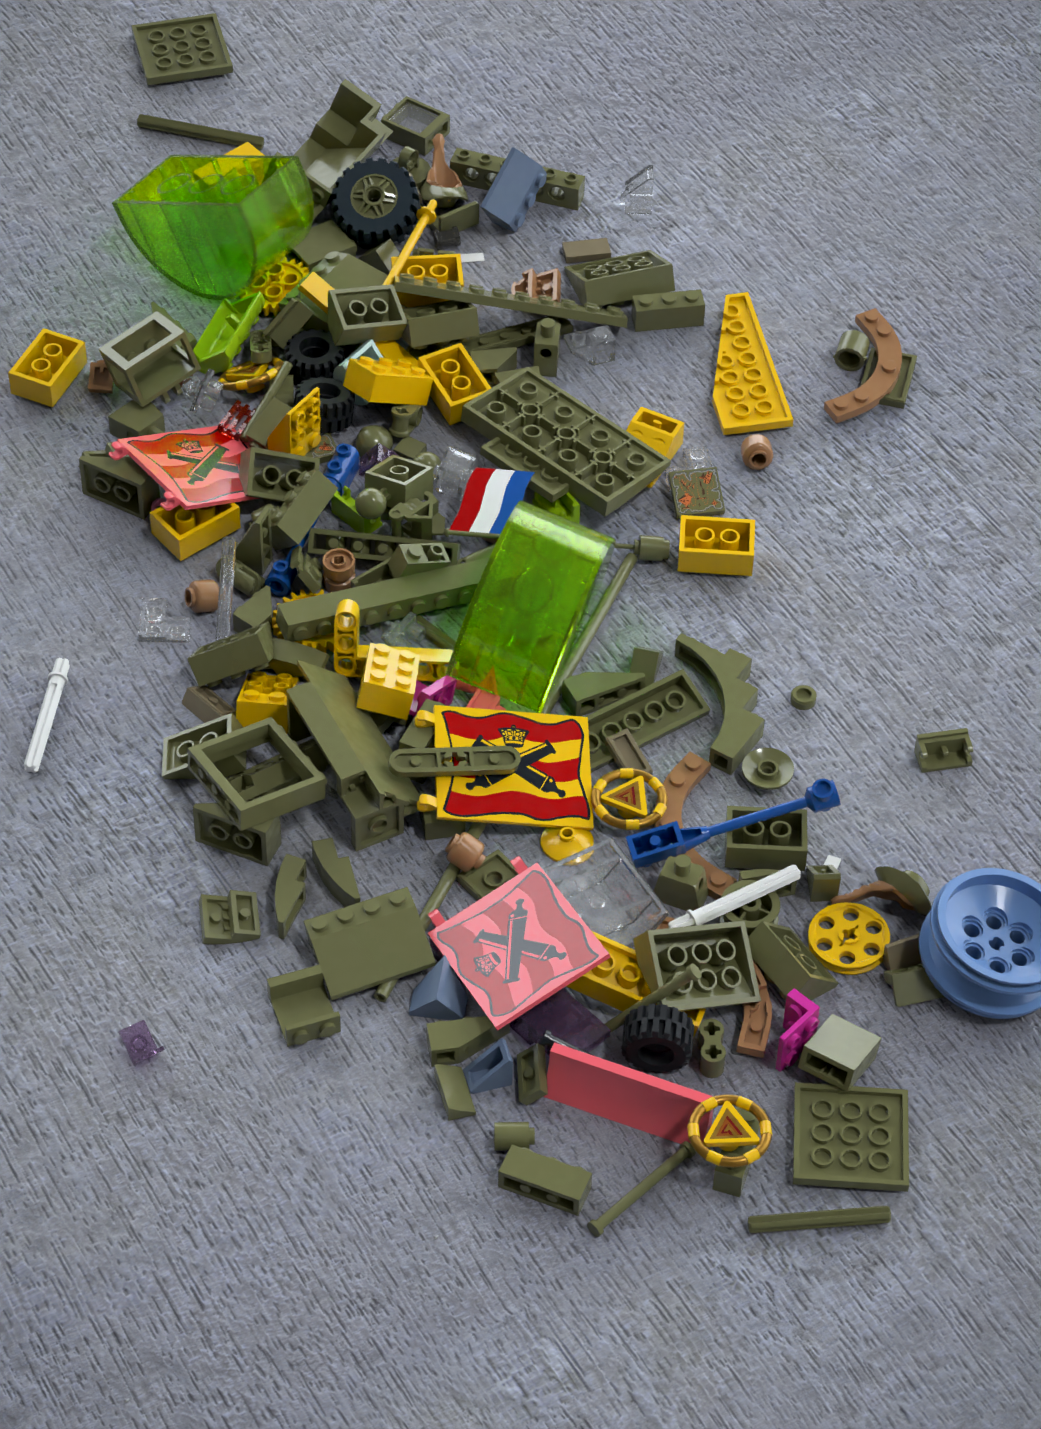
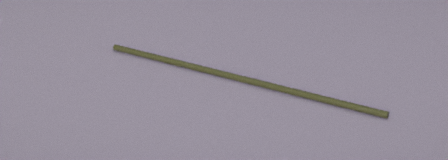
M628 553L536 713H551L562 694L563 680L569 678L574 673L638 561V557L635 554ZM473 822L467 833L479 839L487 823ZM449 863L419 915L425 932L432 921L428 914L435 909H439L461 871L452 863ZM399 978L380 984L374 993V997L380 1002H386Z

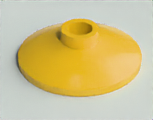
M546 827L541 835L540 844L544 854L551 860L571 864L582 861L589 856L593 849L594 839L590 830H579L571 827Z

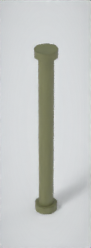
M690 964L682 974L600 1027L595 1026L590 1029V1036L593 1041L598 1044L605 1040V1036L624 1025L625 1017L627 1014H630L631 1010L638 1009L642 1005L656 1004L690 981L699 980L702 976L699 968L695 964Z
M687 1141L680 1144V1149L617 1203L598 1219H592L588 1222L587 1227L589 1231L596 1237L604 1233L603 1229L686 1158H692L696 1154L692 1145Z

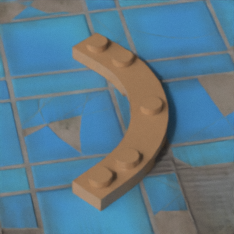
M876 308L857 314L855 316V323L867 335L875 347L878 356L877 366L871 377L859 388L824 402V410L836 424L858 416L877 406L880 399L886 394L891 393L898 381L902 364L901 345L894 329Z
M689 752L673 768L663 782L668 797L667 809L662 818L655 823V828L675 821L678 822L680 829L683 828L681 814L685 800L693 788L711 770V763ZM694 848L685 853V855L690 857L691 863L705 868L708 896L713 899H720L725 889L737 882V879L706 861Z
M658 915L654 930L668 928V923L675 918ZM753 961L761 1002L742 1004L743 1024L736 1052L764 1058L771 1028L772 1003L767 991V983Z

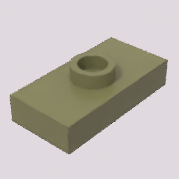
M537 1043L517 1054L519 1102L526 1106L548 1094L545 1047Z

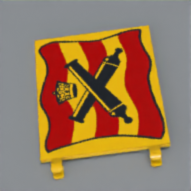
M434 705L433 713L426 710H419L417 712V717H415L416 727L434 726V748L512 746L521 756L519 767L511 774L435 776L436 797L428 794L420 795L419 801H417L418 811L436 810V819L550 828L571 827L573 829L593 831L588 717ZM451 757L449 762H453L454 766H458L460 761H457L456 757Z

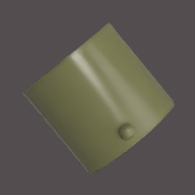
M857 330L844 332L840 337L835 355H833L836 364L846 371L861 369L865 360H867L866 356L870 346L869 338Z

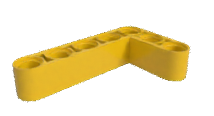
M350 599L340 601L336 609L334 619V669L338 674L345 677H362L369 645H359L360 609L358 604ZM342 614H349L352 617H345ZM343 636H347V637H350L351 639L347 640V639H344V638H342V637H343ZM389 646L398 650H409L420 655L419 663H426L427 666L419 665L418 681L440 680L449 673L455 677L459 676L461 658L454 650ZM342 659H349L350 662H345ZM445 664H450V665H452L453 667H446V666H444V665H445Z

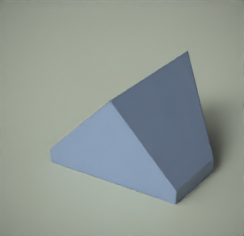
M445 955L413 990L409 1009L410 1016L442 1020L465 1018L468 996Z
M505 1039L497 1040L489 1049L463 1069L470 1093L475 1094L512 1085L513 1060Z

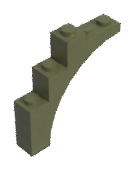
M681 633L676 638L675 657L690 665L705 678L714 690L721 705L723 724L719 735L710 747L709 763H711V766L732 775L745 756L750 753L763 737L765 719L755 713H751L757 706L758 688L745 682L750 677L752 659L731 648L723 654L717 649L711 648Z

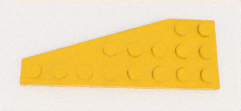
M748 292L728 294L725 297L712 404L723 435L793 427V417Z

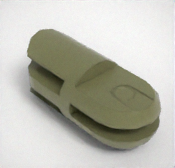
M227 556L218 560L216 564L217 575L244 594L253 595L265 587V578L236 558Z

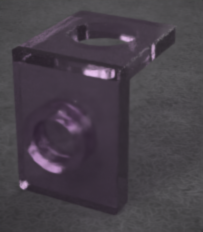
M377 443L360 458L359 475L364 476L366 471L389 456L399 455L393 450ZM372 456L371 461L369 462V464H368L367 466H365L367 460Z
M145 1020L139 1021L118 1032L134 1066L159 1055L165 1050L163 1046L157 1048Z

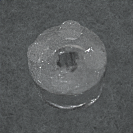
M448 446L444 451L441 464L436 465L433 470V479L436 480V491L462 502L466 485L472 472L476 467H485L483 457Z

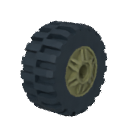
M379 157L378 161H373V158H366L364 163H360V161L353 163L354 168L350 169L347 167L343 171L344 177H338L335 182L338 188H333L332 209L337 225H339L349 239L354 240L355 243L358 241L362 248L367 249L368 245L375 247L388 239H391L392 242L397 241L401 243L405 240L404 235H410L413 231V225H416L419 220L416 213L421 208L413 177L409 176L408 170L404 167L399 168L397 162L392 160L390 163H387L386 158Z

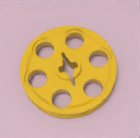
M844 902L825 907L814 916L808 930L809 950L826 969L845 975L862 974L879 966L883 962L885 945L890 943V931L883 917L873 909L858 903ZM853 913L858 918L854 921H849L844 918V915ZM828 921L833 924V927L824 929L819 924ZM876 926L881 931L877 934H871L866 928ZM820 943H827L832 948L827 951L820 950L817 947V945ZM875 948L879 953L871 956L866 954L864 950ZM843 956H849L854 959V962L844 964L839 959Z

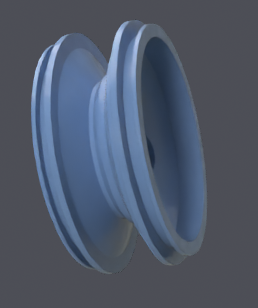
M981 868L965 872L953 878L941 888L933 901L931 911L927 914L921 926L919 951L926 974L942 995L966 1011L995 1019L1017 1018L1041 1008V884L1014 871L999 868Z

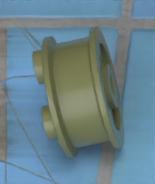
M742 880L735 882L725 889L721 898L756 881ZM773 891L719 916V923L745 921L749 937L762 921L778 925L780 899L777 893Z

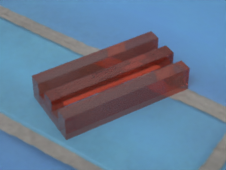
M237 400L218 424L217 432L239 441L256 408L251 411L249 410L250 405L245 404L243 407L241 406V401ZM237 412H239L238 415L235 417V419L231 422V424H230V425L228 426V428L226 429L225 427L228 425V423L231 421V419L235 416V414H236ZM244 415L248 416L236 433L233 432Z

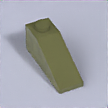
M268 506L264 507L240 542L234 545L232 555L237 560L263 576L273 560L270 507Z
M584 672L573 675L563 680L562 698L574 716H583L600 710L645 688L644 673Z

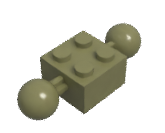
M421 452L414 457L413 461L397 455H391L365 472V489L360 491L355 499V508L358 514L366 519H376L385 512L386 506L393 508L398 503H405L411 498H418L420 501H423L425 491L433 494V481L440 476L442 471L441 460L432 452Z

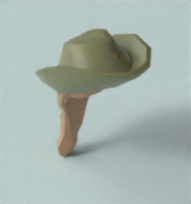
M436 134L432 139L434 145L432 168L427 174L426 182L420 188V194L425 201L436 200L438 208H453L458 199L469 202L468 195L456 172L451 170L445 161V140L443 135Z
M889 866L876 867L874 871L878 881L869 885H863L849 894L838 895L831 899V905L844 902L854 903L875 896L885 900L897 901L904 909L914 910L923 916H927L932 907L928 898L930 893L929 887L919 874L910 870L900 871Z

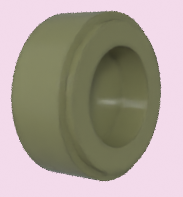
M807 685L796 686L791 691L790 702L796 709L809 710L816 704V691Z

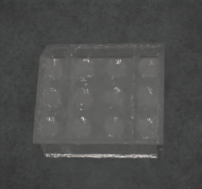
M612 837L542 868L591 931L629 948L634 947L633 938L647 930H656L669 915L668 909Z

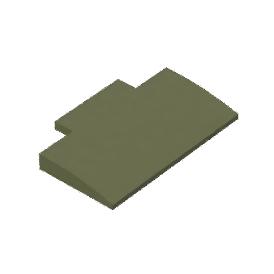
M529 367L522 369L462 407L461 421L491 440L481 446L480 455L503 470L535 472L528 487L551 503L569 492L606 517L638 494L671 464L670 459Z

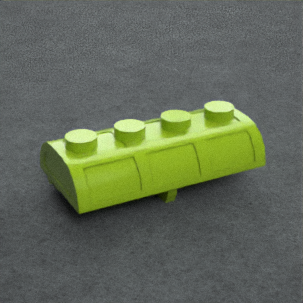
M260 291L233 303H230L227 298L222 300L193 349L201 367L200 372L209 375L219 372L224 373L232 367V360L242 350L241 345L243 341L250 336V329L259 321L258 316L265 305V298Z

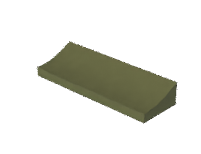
M684 669L586 716L588 717L591 773L615 761L604 744L606 737L628 728L638 747L642 748L709 714L711 709Z

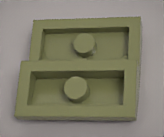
M230 890L228 896L201 894L199 898L202 944L242 943L260 938L261 931L256 892Z

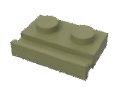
M299 545L292 550L290 567L298 569L297 575L314 594L321 588V570L323 568L316 558L311 559L307 553L303 555L301 553L302 547Z

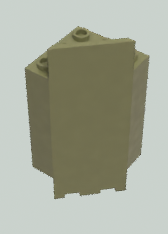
M345 79L340 84L330 109L315 124L310 138L290 159H287L278 151L274 155L257 195L274 207L270 213L274 214L284 224L311 223L333 199V188H338L335 182L338 177H344L343 171L347 167L350 169L354 168L353 163L360 161V163L366 162V158H370L393 132L376 119L382 104Z
M297 660V665L308 682L286 690L288 736L292 741L296 742L313 736L337 775V793L351 814V844L357 852L403 834L404 817L418 812L417 801H419L420 794L409 777H397L390 772L388 762L393 751L367 710L356 708L358 696L344 675Z

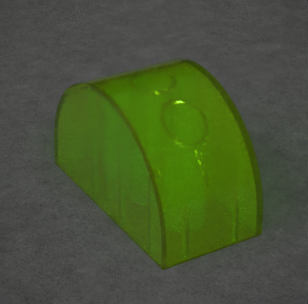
M169 155L112 202L132 242L162 275L182 289L211 300L234 299L249 289L303 242L311 229L314 216V203L310 184L298 156Z
M520 500L510 514L480 578L457 637L446 675L542 713L603 583L613 554L616 538Z

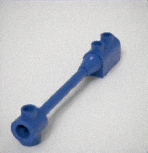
M339 444L323 473L325 477L338 487L337 491L340 493V496L344 493V486L350 487L360 468L359 452L357 449L349 444ZM318 518L316 519V521L314 522V524L311 526V528H314V526H315V524H316ZM310 529L299 543L302 548L309 537ZM299 545L292 546L285 560H278L273 564L265 580V586H269L271 593L277 597L288 596L292 591L291 585L297 576V569L290 567L292 550Z
M818 779L812 786L806 788L805 796L709 827L700 826L680 829L678 822L675 821L627 836L626 841L635 869L649 867L653 863L666 860L669 856L677 857L680 854H685L690 849L709 840L710 837L806 807L814 813L826 812L833 807L840 806L841 803L834 781Z

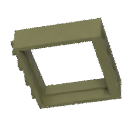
M272 717L188 748V769L240 831L325 799V784H327L324 773L318 771L310 757L304 755L296 741H292L284 728L278 725ZM270 742L303 781L246 803L213 762Z

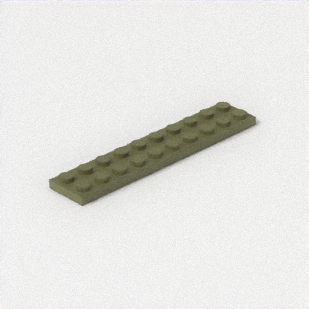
M400 273V277L394 276L393 285L397 292L627 328V316L621 311V308L615 306H607V309H601L598 307V304L584 302V306L577 305L574 300L561 299V302L552 300L550 296L539 295L538 298H532L529 296V293L516 291L515 295L506 293L505 289L493 288L492 291L483 289V286L476 284L463 287L457 281L447 280L446 284L438 283L437 279L432 277H423V280H418L414 278V275Z

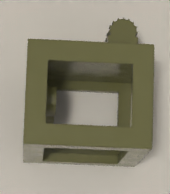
M158 311L99 348L115 385L141 407H144L157 397H160L167 404L170 402L167 391L172 389L179 396L183 393L179 383L201 369L185 332ZM180 340L184 350L177 346L175 342Z

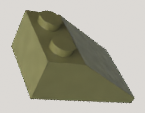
M81 456L79 458L83 494L143 520L152 512L151 505L153 501L160 498L159 484L132 458H121L119 460H114L111 457Z
M230 713L163 738V779H197L188 769V748L243 728V726ZM247 750L213 762V764L225 778L245 771Z
M195 803L193 806L195 841L265 866L269 865L282 844L280 816L240 831L218 803Z

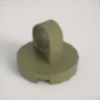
M409 146L404 147L399 157L393 159V161L399 164V168L404 167L413 175L416 185L420 189L426 182L427 174L431 167L427 161L419 157L417 150Z

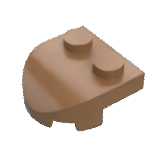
M533 268L528 269L522 273L523 278L518 283L513 282L511 294L515 295L516 291L529 293V296L532 298L545 295L552 297L554 301L560 302L561 273L558 268L536 274Z

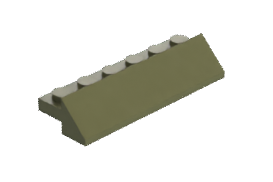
M314 738L298 745L304 755L310 757L313 765L319 772L332 768ZM281 754L226 778L245 802L303 781Z

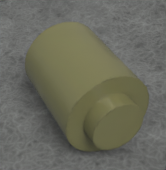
M494 1122V1151H509L511 1145L529 1148V1145H535V1128L529 1127V1122Z

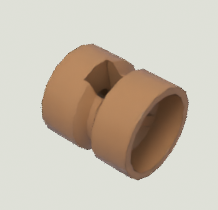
M343 548L331 549L326 552L322 561L324 571L323 585L328 593L351 588L350 580L356 577L354 555L349 550Z

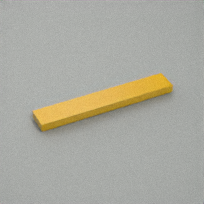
M313 271L300 284L298 290L328 314V291L335 289ZM395 340L374 342L383 358L390 359L393 362H398V359H405L411 361L412 366L418 367V360Z

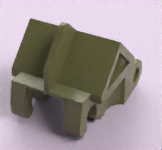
M425 491V502H421L418 498H411L407 502H400L389 511L392 536L433 540V535H444L445 517L439 513V501L431 492ZM405 519L407 522L401 525V520Z

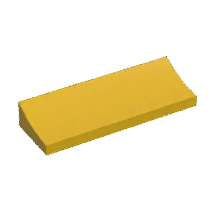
M595 932L593 934L611 957L566 986L620 1011L628 1009L651 994L638 966L635 950ZM706 1008L684 1011L687 1017H690L693 1021L694 1036Z

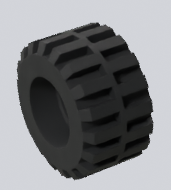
M323 329L303 330L299 334H294L292 339H288L286 342L285 361L293 365L288 375H293V384L296 386L310 378H333L334 369L344 361V345L335 346L330 331L324 332Z
M317 377L304 380L296 386L294 407L314 388H320V433H336V431H343L344 428H348L352 424L355 393L344 387L342 381L333 378Z
M663 1004L639 1006L638 1009L631 1010L630 1014H627L625 1017L621 1046L622 1055L625 1056V1060L628 1063H633L632 1066L642 1068L644 1071L667 1073L672 1072V1070H679L682 1066H686L692 1057L693 1021L690 1017H687L684 1011H678V1008L668 1007Z

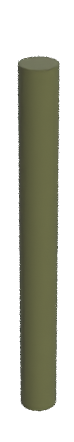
M284 361L240 436L242 441L249 442L246 433L271 400L275 398L293 367L290 362Z

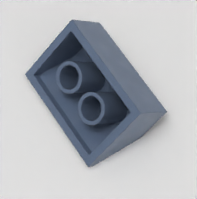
M512 147L480 207L494 224L516 233L518 227L523 225L525 214L529 207L533 206L539 188L543 187L546 182V171L540 164Z

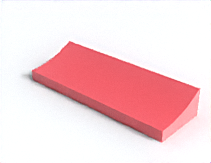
M555 1042L550 1050L547 1072L548 1094L543 1096L682 1144L684 1141L690 1143L687 1125L694 1109L701 1102L713 1097ZM714 1109L705 1113L700 1119L699 1132L702 1142H704L712 1126Z

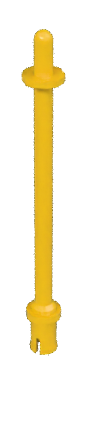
M430 200L427 206L417 210L416 216L419 220L383 285L394 284V276L400 274L426 225H431L435 222L437 217L434 212L437 207L436 200Z

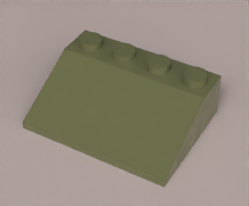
M652 250L564 267L565 273L580 303L583 305L584 302L598 304L600 308L607 304L618 306L624 304V301L632 300L634 295L675 291L672 263Z
M332 251L326 254L325 258L318 265L314 266L278 304L280 310H282L292 298H299L315 313L302 329H323L324 332H328V314L298 290L300 284L313 271L335 290L383 285L388 275L348 253Z
M408 887L304 920L309 945L317 965L320 964L323 980L331 1000L436 965Z
M745 921L647 930L633 938L638 966L651 993L685 972L686 967L690 964H695L701 972L702 976L699 980L690 981L659 1001L657 1005L663 1004L668 1007L678 1008V1011L761 1002Z

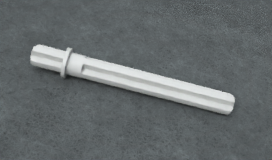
M57 658L52 672L48 674V687L24 762L26 772L36 773L39 769L63 687L68 683L67 673L70 665L69 660L66 658Z
M796 865L788 866L694 911L689 909L685 915L670 921L668 928L702 925L801 878L800 870Z

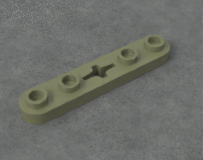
M512 746L398 749L392 752L388 767L390 772L397 777L511 774L519 767L521 756ZM451 757H456V760L460 761L458 766H454L453 762H449Z

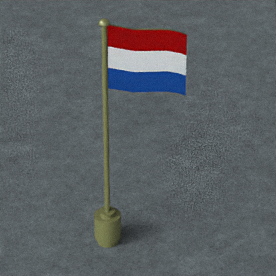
M476 467L467 482L461 507L450 529L446 528L444 530L446 537L455 535L633 549V554L637 555L638 560L661 562L662 559L668 560L670 541L658 536L639 535V539L634 540L633 544L509 535L519 516L525 490L535 472Z

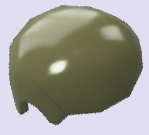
M378 425L363 427L355 440V448L359 452V456L370 461L377 455L385 457L393 447V438L389 431Z

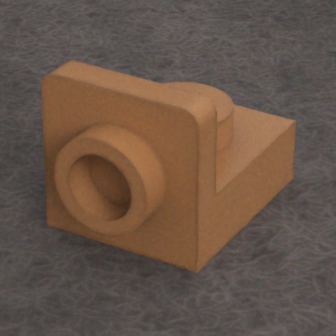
M104 360L91 362L88 384L89 392L113 394L114 381Z

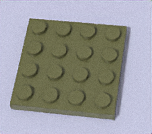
M216 13L131 25L132 35L147 85H158L167 82L233 73V65Z
M795 1082L793 1184L908 1192V1090L852 1086L846 1092L834 1085Z

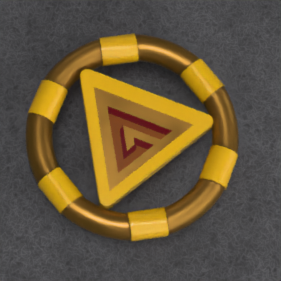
M272 357V361L268 363H253L251 360L226 370L218 378L217 385L222 390L227 391L246 389L247 393L260 391L265 387V382L276 377L284 362L279 358ZM268 366H274L270 370L266 371Z
M620 768L603 775L597 780L592 788L591 804L597 816L608 825L622 830H639L655 824L662 818L667 809L668 797L663 784L650 773L639 769ZM617 779H632L602 794L610 782ZM644 782L648 783L658 796V804L649 816H647ZM601 802L617 808L619 815L623 818L631 819L637 816L642 819L622 820L610 815Z
M718 1095L701 1102L692 1112L687 1125L688 1138L694 1150L706 1161L722 1167H742L755 1162L767 1151L772 1139L771 1122L764 1110L752 1100L738 1095ZM723 1105L704 1142H702L699 1132L700 1119L705 1113ZM733 1105L752 1113L756 1117L760 1125L761 1139ZM757 1145L754 1149L737 1157H727L707 1148L719 1147L724 1151H734L738 1146Z

